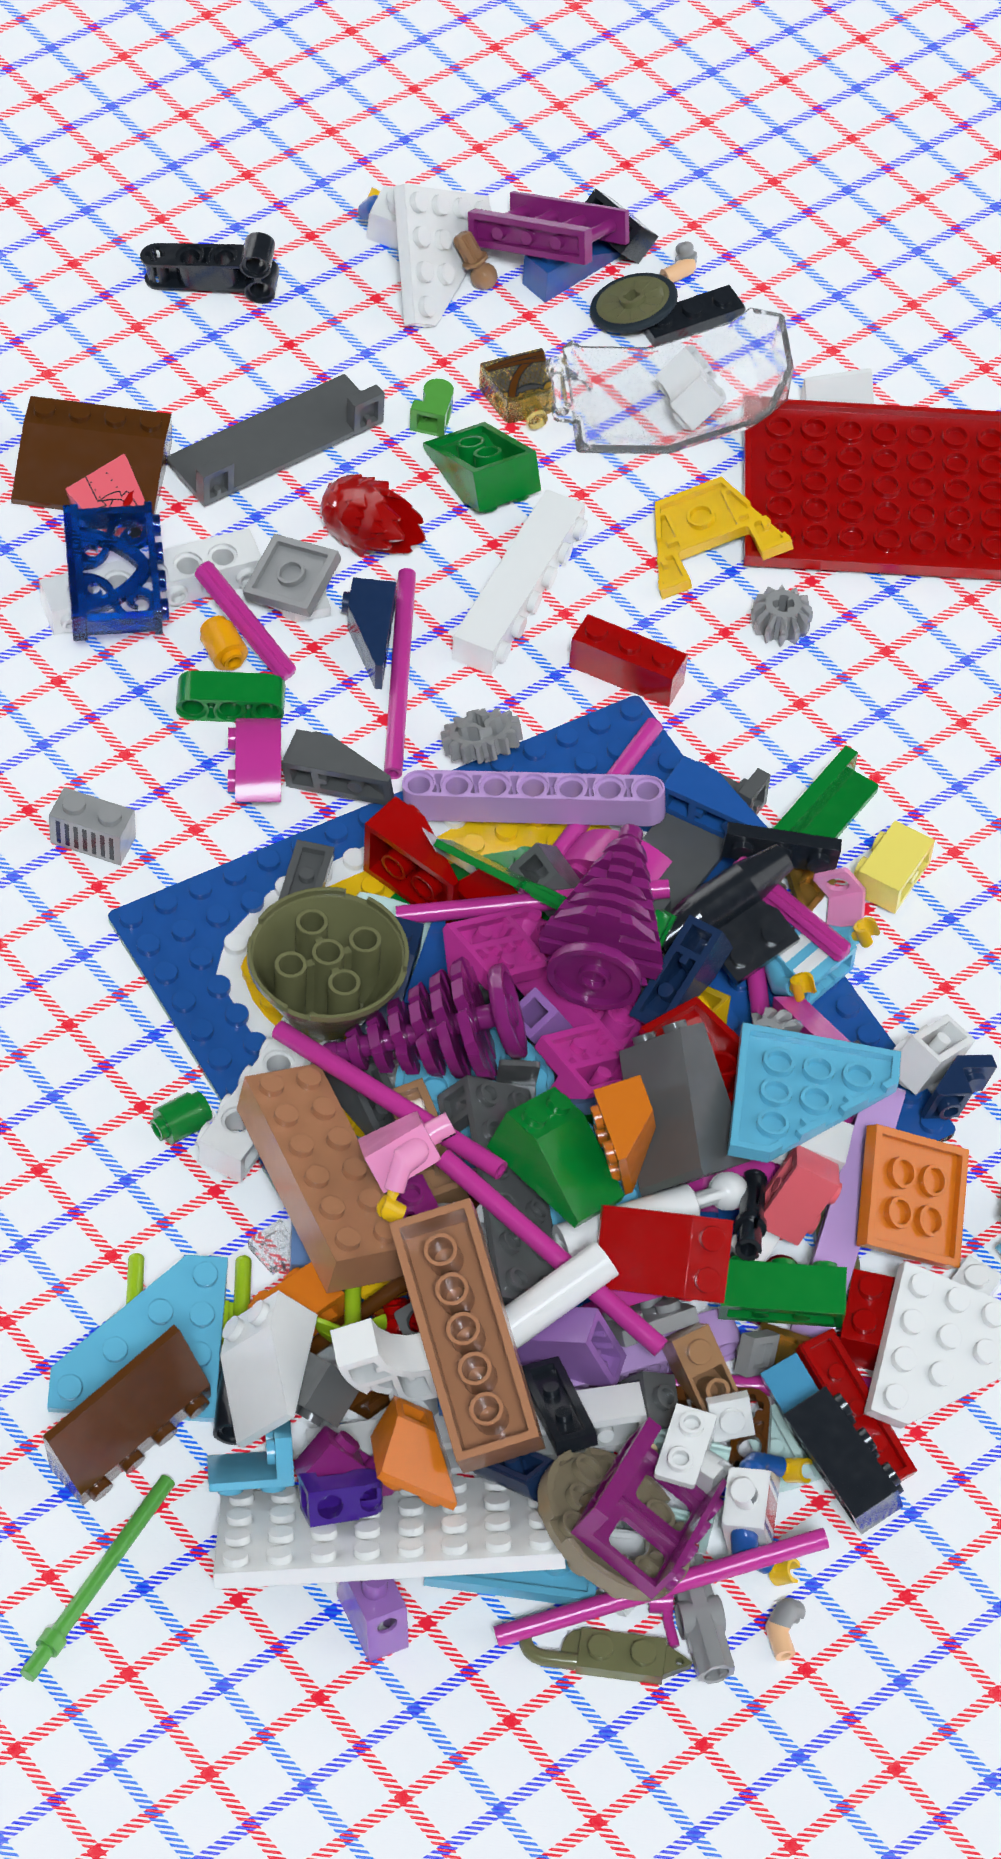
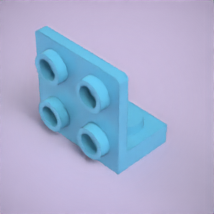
M290 1420L265 1435L266 1451L207 1456L209 1491L218 1492V1494L223 1496H234L241 1494L243 1490L260 1489L262 1492L276 1493L285 1490L286 1487L295 1486Z

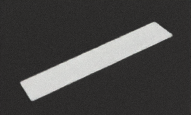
M422 828L433 846L436 839L439 838ZM433 846L436 852L470 874L476 871V868L469 863Z

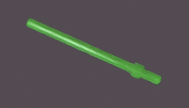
M166 1475L160 1476L51 1628H45L37 1639L36 1650L20 1670V1674L26 1680L34 1682L51 1657L56 1658L67 1644L66 1636L175 1486V1482Z

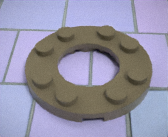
M587 1448L584 1452L572 1453L571 1450L564 1452L545 1470L538 1486V1514L556 1548L567 1560L569 1569L578 1576H584L615 1599L624 1598L644 1602L666 1596L671 1591L664 1587L651 1600L571 1533L581 1516L579 1510L582 1508V1504L579 1503L582 1496L596 1491L617 1455L597 1448ZM645 1475L636 1491V1496L672 1528L681 1531L684 1521L676 1522L672 1509L667 1505L671 1499L649 1475ZM645 1539L644 1554L629 1560L649 1577L654 1578L664 1561V1556ZM690 1562L685 1567H683V1569L686 1570V1573L683 1576V1578L686 1576L689 1570Z

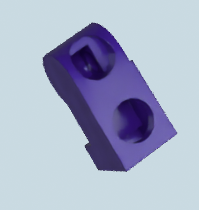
M361 1468L343 1474L320 1477L317 1476L316 1472L298 1474L300 1509L310 1528L360 1520V1518L376 1515L383 1510L382 1482L377 1479L376 1470Z

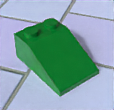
M485 421L423 442L424 450L461 501L478 512H492L499 505L510 501H523L530 494L542 491L536 451Z
M552 1087L508 1111L487 1145L495 1155L505 1160L510 1169L574 1228L600 1214L601 1205L614 1206L622 1201L625 1196L618 1181L611 1176L607 1159L584 1113L556 1087Z

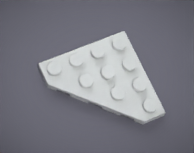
M410 184L396 185L393 187L404 325L418 327L436 326L468 272L462 266L464 260L454 244V237L465 230L468 231V211L475 208L492 211L490 199L487 195Z
M908 1261L898 1265L864 1414L901 1429L1001 1379V1300Z

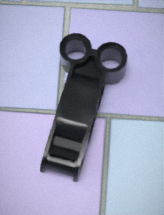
M253 232L247 235L244 244L153 243L145 246L140 252V260L146 267L145 283L151 289L244 291L250 301L258 304L269 303L275 298L280 271L278 264L273 260L275 241L270 235L262 232ZM157 250L160 252V257H157ZM157 274L159 282H156L155 276H157Z

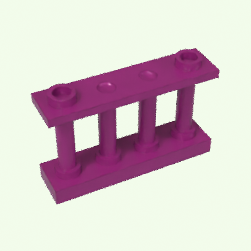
M511 191L509 192L510 211L501 213L477 208L468 211V231L472 232L479 247L586 265L592 262V242L600 240L624 245L629 243L628 209Z

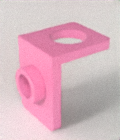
M843 867L813 875V881L829 898L828 925L839 927L854 926L858 920L864 918L866 888L848 868ZM831 879H842L847 881L848 884L844 886H834L829 884L827 881Z

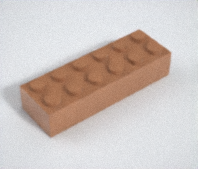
M315 1064L245 1076L237 1111L326 1293L390 1281L403 1276L389 1226L390 1222L380 1217L376 1209L377 1203L386 1193H383L364 1159L358 1138L323 1069Z
M467 1198L390 1222L389 1226L455 1459L462 1472L468 1473L545 1449L546 1447L480 1220L471 1199Z

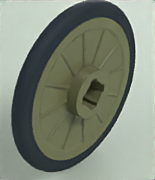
M635 273L626 275L608 283L597 292L590 304V317L594 324L608 332L632 333L641 331L659 323L672 312L677 303L678 291L670 279L660 274Z

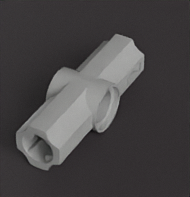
M695 1554L691 1559L689 1567L705 1563L702 1554ZM711 1584L675 1594L674 1611L677 1629L683 1641L687 1640L698 1681L714 1684L734 1675V1660L725 1635L726 1618L723 1604L719 1595H714Z

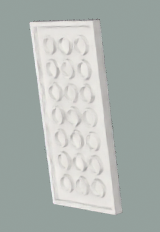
M452 1475L457 1499V1506L454 1511L441 1505L439 1507L430 1506L424 1503L417 1495L402 1489L395 1491L392 1495L383 1496V1510L376 1515L363 1517L360 1520L311 1528L300 1509L299 1488L289 1486L285 1490L276 1493L247 1489L243 1490L241 1494L234 1496L221 1495L213 1579L214 1589L556 1570L566 1569V1562L562 1553L559 1552L551 1540L538 1514V1502L482 1477L465 1478L460 1475Z

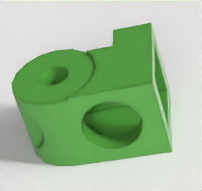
M435 378L425 383L423 387V401L414 399L410 409V431L438 437L445 435L453 412L454 387L449 381Z

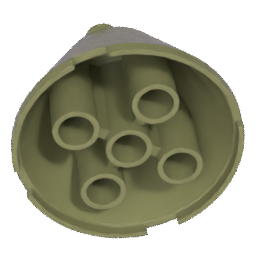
M338 887L304 889L279 899L269 906L258 918V924L251 937L249 936L247 944L248 969L257 989L294 1028L318 1043L324 1040H337L346 1037V1030L356 1024L361 1028L368 1017L377 1012L397 993L405 979L409 963L407 937L401 924L392 912L369 896L365 900L346 894V889Z

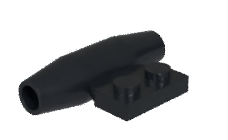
M774 844L732 864L683 898L670 911V913L677 916V919L661 949L662 954L665 956L689 915L723 931L733 949L722 965V968L736 986L796 945L800 937L778 908L762 901L793 870L792 862L779 845Z

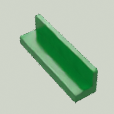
M845 745L773 829L838 838L878 792L879 785L855 771L858 752Z

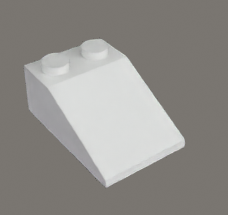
M279 1290L266 1299L257 1301L250 1309L239 1316H233L226 1323L222 1332L224 1342L220 1354L236 1444L242 1448L295 1417L318 1314Z

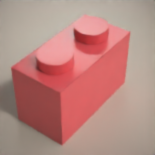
M800 1145L793 1148L766 1187L764 1217L767 1221V1231L796 1246L800 1244L806 1234L811 1235L820 1222L821 1213L827 1204H834L840 1195L842 1183H840L839 1165Z

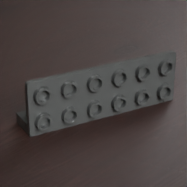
M342 374L168 455L167 464L205 507L384 422L385 392L377 384L365 390H359L346 374Z
M757 768L749 779L743 778L740 783L721 774L757 815L767 803L771 774ZM668 813L665 814L664 819L660 823L650 828L642 840L658 849L672 861L659 879L669 880L670 898L654 900L655 911L657 909H664L670 912L683 898L703 884L723 858L721 857L723 838Z
M471 1075L464 1076L437 1096L440 1115L446 1112L454 1129L459 1132L470 1126L471 1139L489 1151L491 1150L487 1145L505 1114L532 1099L530 1091L526 1088ZM508 1166L499 1179H494L476 1167L477 1174L554 1240L550 1207L542 1197ZM482 1206L490 1258L503 1303L506 1306L555 1269Z

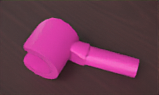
M672 1595L648 1602V1612L662 1614V1623L668 1644L674 1649L679 1647L680 1644L673 1621L674 1597Z

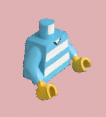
M864 917L858 920L854 926L839 927L829 925L851 943V952L840 962L832 959L792 925L791 927L800 937L799 942L765 966V973L771 991L775 995L794 996L797 1002H801L805 998L812 1005L853 969L857 950L856 945L860 943L862 947L869 948L873 944L871 936L880 935L881 932L873 917Z

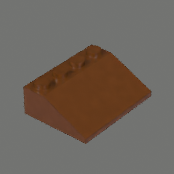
M30 396L23 421L11 504L77 512L70 504L65 489L125 454L148 507L150 516L143 521L154 522L167 468V456L170 455L172 447V414Z
M175 1325L171 1326L42 1436L50 1470L82 1506L91 1499L97 1502L112 1489V1481L123 1471L129 1474L137 1469L146 1458L145 1452L155 1444L160 1447L167 1443L177 1433L178 1429L176 1426L187 1416L194 1419L209 1405L210 1401L208 1398L211 1397L210 1384L182 1333Z

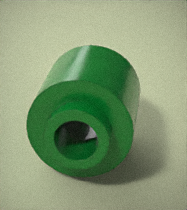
M199 1091L192 1094L186 1092L153 1109V1119L150 1120V1125L155 1136L160 1141L166 1140L170 1145H173L201 1130L203 1125L213 1118V1115L202 1093Z

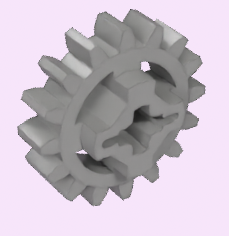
M481 708L480 711L479 709L466 712V717H454V723L445 724V731L440 732L445 756L451 755L452 761L462 758L463 764H467L471 760H477L478 764L483 763V761L486 763L498 760L497 755L511 754L510 748H518L520 746L519 741L523 740L519 716H513L510 710L501 713L500 708H495L491 712H487L486 708Z

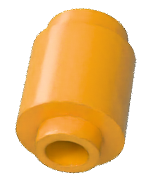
M220 615L207 619L200 627V640L213 664L219 670H235L239 668L248 655V648L233 622Z

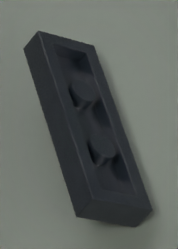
M729 284L677 302L672 312L665 319L654 326L642 330V332L655 348L745 317L746 306Z
M728 822L722 842L721 857L738 860L742 856L749 857L777 844L787 854L793 868L819 873L836 869L841 853L842 839Z
M559 1356L523 1365L522 1368L535 1412L556 1455L559 1456L568 1450H571L573 1453L598 1445L597 1432Z

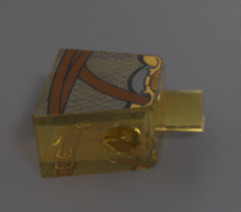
M543 348L480 363L479 389L504 422L511 424L526 420L531 429H539L547 423V414L553 411L554 385Z

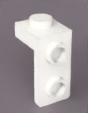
M676 1403L654 1471L656 1479L689 1489L695 1488L707 1449L710 1450L713 1441L717 1415Z

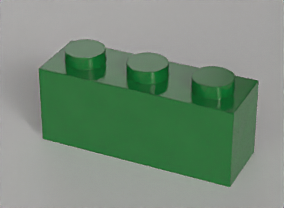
M737 1255L732 1256L729 1259L724 1303H718V1319L842 1328L846 1314L847 1267H837V1264L831 1261H816L812 1265L796 1264L795 1260L789 1258H775L771 1262L746 1261Z

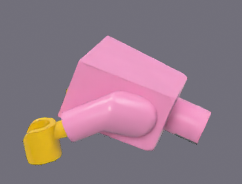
M412 1112L358 1139L364 1159L383 1193L387 1192L379 1200L376 1207L378 1215L386 1221L393 1222L403 1219L407 1207L396 1200L399 1193L404 1194L409 1178L441 1159L436 1145L457 1134L446 1112L426 1123H423L418 1112Z

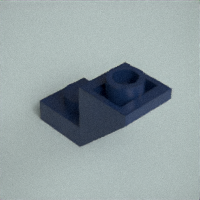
M958 1055L921 1111L923 1119L941 1118L947 1120L959 1117L972 1094L977 1091H983L995 1072L997 1065L993 1055Z

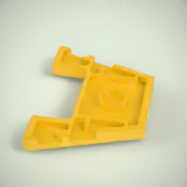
M722 476L655 502L659 573L658 588L662 600L692 588L691 579L681 561L688 557L745 535L752 537L763 561L793 549L791 537L785 531L781 533L773 526L769 517L766 515L762 516L751 506L750 501Z

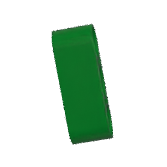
M186 671L178 678L176 712L180 717L192 721L236 722V718L282 719L284 716L286 684L281 677L274 674Z

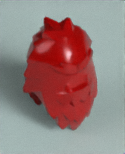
M351 474L340 477L328 484L320 504V513L325 527L344 547H350L358 556L363 557L366 551L369 550L390 554L411 553L413 550L410 546L426 541V535L419 525L424 523L423 517L405 498L389 489V481L375 480V477H362V474Z

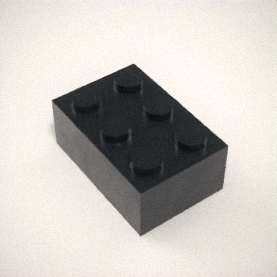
M825 1386L783 1415L790 1432L807 1457L812 1460L814 1467L862 1535L903 1507L899 1494L904 1492V1489L900 1484L902 1483L891 1465L888 1462L880 1465L877 1459L880 1455L876 1450L877 1446L866 1429L862 1427L856 1430L853 1426L857 1422L852 1415L853 1411L840 1393L832 1396Z

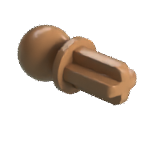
M465 230L454 237V244L464 260L463 268L465 270L472 269L470 274L472 284L480 290L492 288L497 282L498 273L493 265L485 262L488 258L487 252L480 249L472 232Z

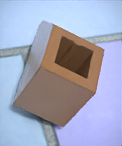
M696 1323L665 1337L668 1342L662 1349L673 1374H675V1379L697 1409L708 1412L707 1397L739 1392L709 1324Z

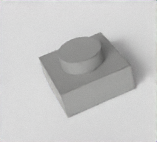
M769 1329L742 1333L736 1350L737 1358L734 1372L747 1378L759 1376L760 1373L774 1366L780 1334Z

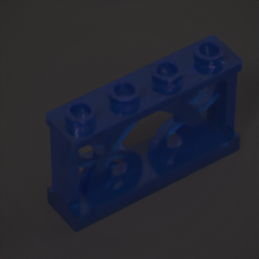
M146 501L144 505L85 509H78V504L63 505L73 641H88V636L139 632H155V635L163 634L162 621L169 620L168 598H161L160 592L167 591L165 570H158L157 564H164L162 542H155V537L161 536L160 515L152 514L151 501ZM129 527H139L142 530V534L137 538L130 537L131 528ZM118 528H128L120 534V537L114 535ZM97 529H107V531L104 532ZM145 546H147L148 558L140 551ZM98 547L102 548L101 552L96 556H89L85 553L87 550H95L97 553ZM110 551L123 557L136 568L134 573L116 589L113 588L107 579L100 575L83 573L85 570L94 569L107 560ZM149 577L151 590L143 587ZM93 586H99L106 594L103 595L101 589L97 593H91L88 590ZM140 599L147 601L149 604V608L144 611L127 612L121 606L122 603L126 602L128 607L138 610V605L135 602ZM111 609L114 610V612H112V613H104V612L109 611V610H111Z

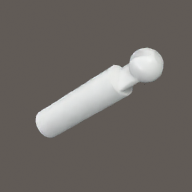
M721 1172L712 1178L708 1188L697 1192L684 1183L615 1206L700 1216L701 1209L712 1205L721 1210H735L740 1207V1200L746 1191L747 1183L737 1173ZM600 1214L576 1228L567 1221L554 1225L552 1227V1235L555 1242L572 1257L592 1242H597Z
M596 1241L592 1242L505 1306L517 1349L619 1275L612 1261Z

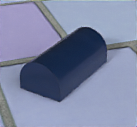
M532 1452L474 1470L473 1473L538 1502L540 1479L545 1470L555 1460L538 1452Z

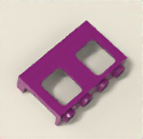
M648 1417L624 1442L571 1533L652 1600L664 1587L671 1591L685 1575L686 1570L683 1567L697 1553L699 1547L696 1544L708 1532L712 1525L709 1521L724 1504L720 1496L726 1487L727 1481L723 1478L706 1494L697 1485L694 1489H689L656 1479L654 1471L659 1454L651 1446L662 1427ZM645 1475L654 1478L688 1507L690 1514L681 1531L672 1528L636 1496V1491ZM619 1521L627 1523L663 1554L664 1561L654 1578L645 1574L610 1544L609 1537Z

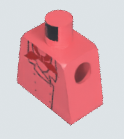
M125 454L65 489L70 504L105 541H110L121 534L127 545L132 548L141 544L147 538V534L140 525V522L150 516L148 507Z

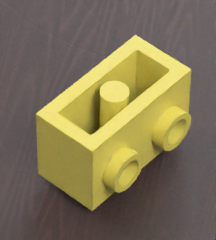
M894 820L887 832L880 831L872 845V853L868 858L863 856L854 871V876L866 888L865 900L895 914L929 866L935 840Z

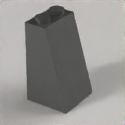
M683 1019L662 1027L663 1035L657 1037L655 1031L632 1038L634 1046L619 1051L623 1080L641 1075L653 1108L656 1129L638 1176V1185L642 1197L684 1183L688 1184L750 1162V1159L727 1155L732 1105L704 1022L687 1026L686 1020Z

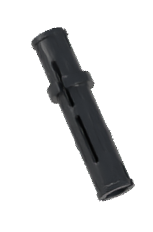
M758 1169L747 1170L744 1172L745 1177L742 1176L747 1183V1188L740 1200L739 1215L736 1216L734 1221V1232L737 1235L735 1252L739 1258L746 1261H753L759 1257L758 1253H762V1238L767 1231V1221L764 1217L767 1176Z

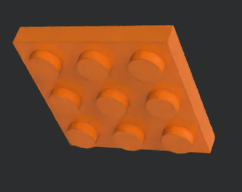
M879 1124L868 1125L866 1128L856 1246L945 1269L960 1268L969 1149Z

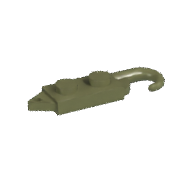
M581 1627V1629L574 1630L568 1634L563 1642L561 1651L538 1648L533 1643L532 1638L519 1641L523 1655L530 1662L544 1667L574 1670L576 1674L662 1685L663 1679L690 1670L692 1666V1661L667 1645V1638Z

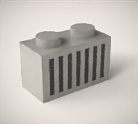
M64 787L49 813L50 843L121 866L136 838L135 810Z

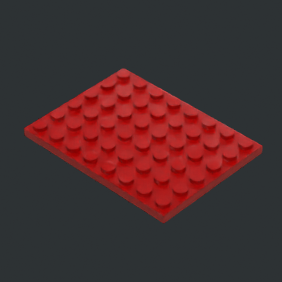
M745 397L744 496L750 501L751 506L762 516L766 515L769 517L771 524L781 533L785 531L791 537L793 549L763 561L752 537L745 535L744 566L1001 580V411Z

